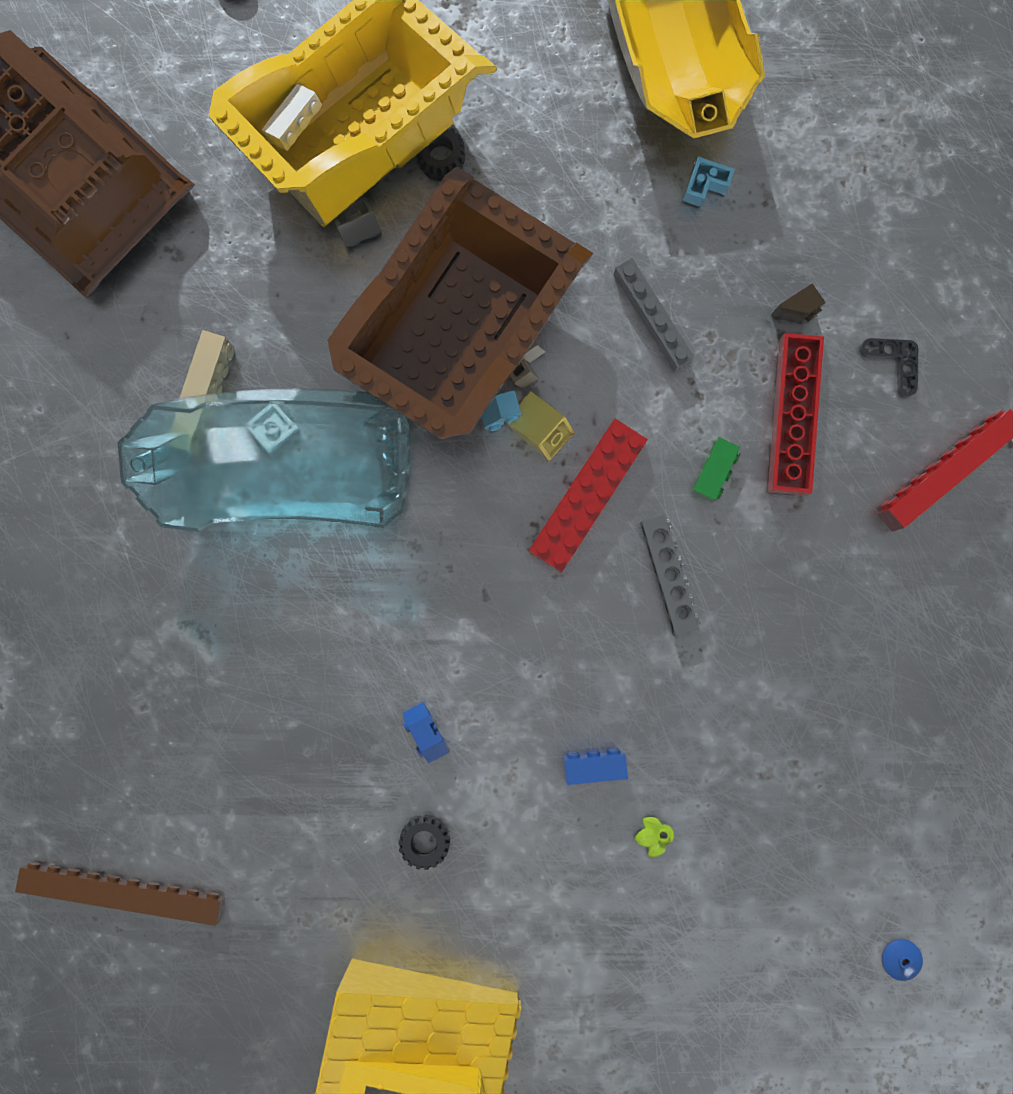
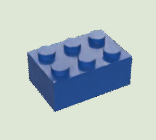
M618 748L606 749L607 752L600 753L598 750H589L584 755H580L579 752H569L567 756L563 757L565 782L567 785L628 779L626 754L618 750Z

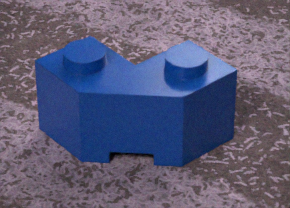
M424 702L402 713L405 719L402 722L407 733L411 732L417 744L416 750L420 758L424 757L429 764L450 752Z

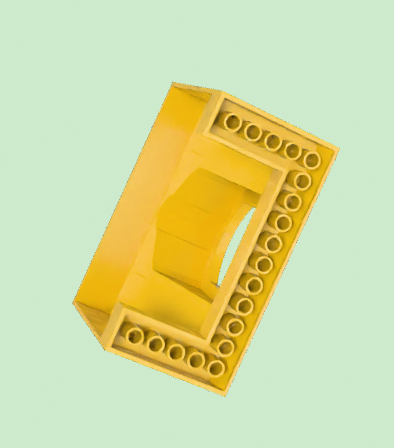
M351 959L336 992L315 1094H365L366 1086L403 1094H504L505 1082L503 1081L507 1082L509 1062L507 1060L511 1061L513 1052V1041L511 1039L515 1040L517 1032V1021L515 1018L519 1019L521 1012V1000H518V993Z

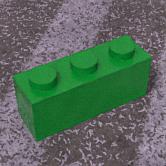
M718 437L711 448L691 493L710 502H714L716 498L720 499L724 491L721 487L724 481L728 482L732 474L730 468L733 463H737L741 455L738 453L740 447Z

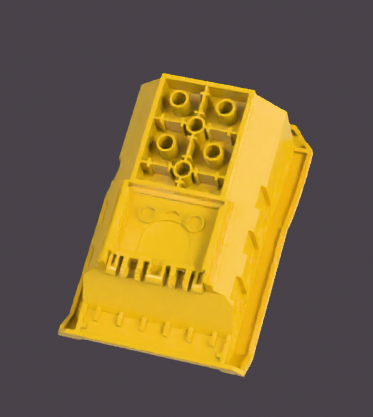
M352 0L287 55L283 53L256 63L236 74L214 90L209 117L279 193H288L289 191L324 228L395 167H403L453 125L452 117L461 111L467 84L479 74L492 75L497 70V67L484 55H480L419 0ZM296 84H299L314 91L322 106L298 136L294 144L286 151L270 143L262 128Z

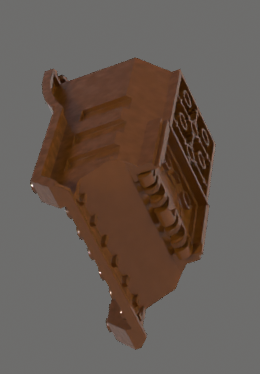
M11 30L0 33V219L87 298L100 285L101 280L179 199H183L195 184L176 170L101 98L73 76L43 47L29 48Z
M455 167L444 176L379 275L362 292L329 337L328 345L333 369L439 439L469 434L504 383L519 365L581 269L592 257L593 252L577 242H572L484 186L464 170Z

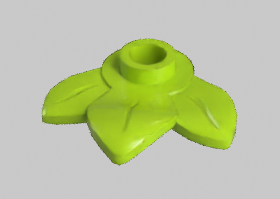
M655 817L643 818L645 829L637 833L635 841L641 846L648 847L649 857H658L665 852L666 845L673 841L675 836L674 830L669 825L662 824ZM661 832L667 833L668 837L662 838Z

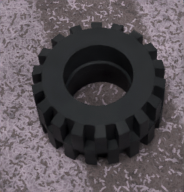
M452 127L450 130H445L417 154L419 167L426 176L430 174L431 179L434 180L435 177H438V181H442V178L455 167L463 168L462 164L465 163L464 142L461 139V135L459 133L455 134V129ZM438 146H445L452 151L450 156L443 160H437L430 156V152Z
M425 815L424 817L417 816L405 825L400 834L398 845L400 846L399 852L402 853L403 860L408 861L409 866H416L418 870L420 868L429 870L430 867L435 868L437 864H441L444 861L450 846L449 831L447 827L445 828L442 821L439 822L434 816L431 818L429 815ZM427 831L433 834L437 842L435 849L430 853L417 851L413 845V837L416 833Z

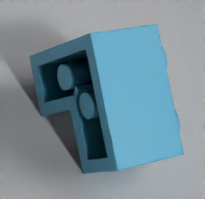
M698 157L683 201L701 207L707 190L725 195L735 169Z

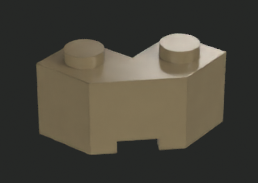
M537 337L519 365L510 375L513 382L521 389L526 388L539 379L530 365L533 360L545 353Z

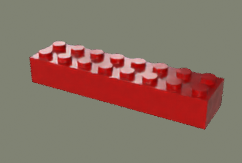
M784 333L779 340L768 492L801 496L812 494L824 336Z
M1011 409L1004 412L1000 410L996 414L993 413L987 417L983 425L977 426L969 433L970 436L961 439L954 445V449L948 450L939 457L941 460L937 463H932L925 469L926 472L912 479L910 481L911 485L900 489L895 494V498L883 503L880 506L882 510L877 514L888 528L893 532L907 527L1013 439V411Z
M614 418L528 550V553L561 574L648 439Z

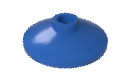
M899 939L887 945L882 955V964L885 971L892 978L899 981H907L919 974L923 965V957L920 949L914 943ZM903 959L908 960L906 965H902Z

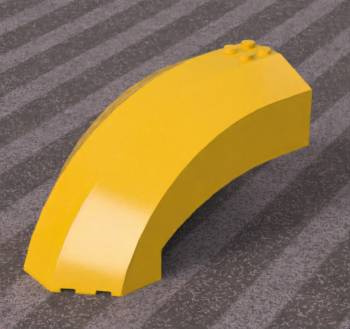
M607 0L627 68L644 106L693 139L733 128L742 110L745 109L752 98L755 89L765 77L759 34L751 33L741 1Z

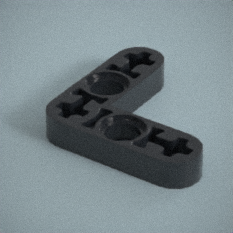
M869 338L861 343L859 350L864 357L898 359L897 391L900 396L907 398L917 392L919 348L916 342L912 340ZM870 344V347L879 346V349H873L869 352L865 347ZM885 344L893 346L894 351L892 354L885 352ZM907 346H909V349H912V352L909 353V357L908 351L904 350V348H906ZM904 364L912 366L913 371L911 374H906L903 371ZM912 377V379L908 381V387H911L912 390L908 391L907 393V390L903 389V387L907 385V378Z

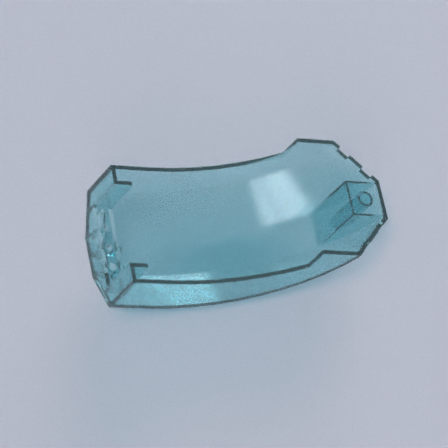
M261 389L213 393L169 400L151 405L143 417L139 418L130 428V431L117 442L121 484L126 489L129 488L137 496L135 499L146 511L149 510L156 517V522L163 528L199 532L212 523L272 519L326 521L384 528L403 513L410 472V428L408 419L364 391Z

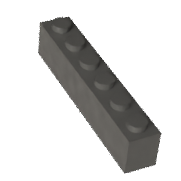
M633 258L617 266L613 275L673 371L676 372L691 363L694 359L693 354Z

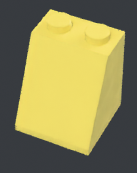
M530 392L519 404L522 416L518 417V421L507 424L518 436L550 462L575 432L563 414L533 392Z

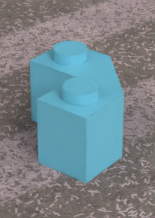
M515 390L494 397L481 416L486 430L489 429L490 432L499 430L502 425H505L504 421H507V423L516 422L519 420L518 417L522 416Z

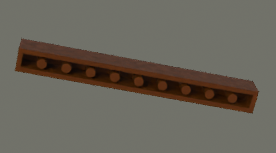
M28 862V864L19 869L15 890L17 893L216 926L221 921L225 897L219 896V893L216 892L203 894L199 893L197 889L179 890L180 887L174 885L161 887L156 882L143 884L138 879H127L125 881L120 880L119 876L114 875L102 877L97 872L84 874L80 873L78 869L60 870V867L55 865L42 867L37 862Z

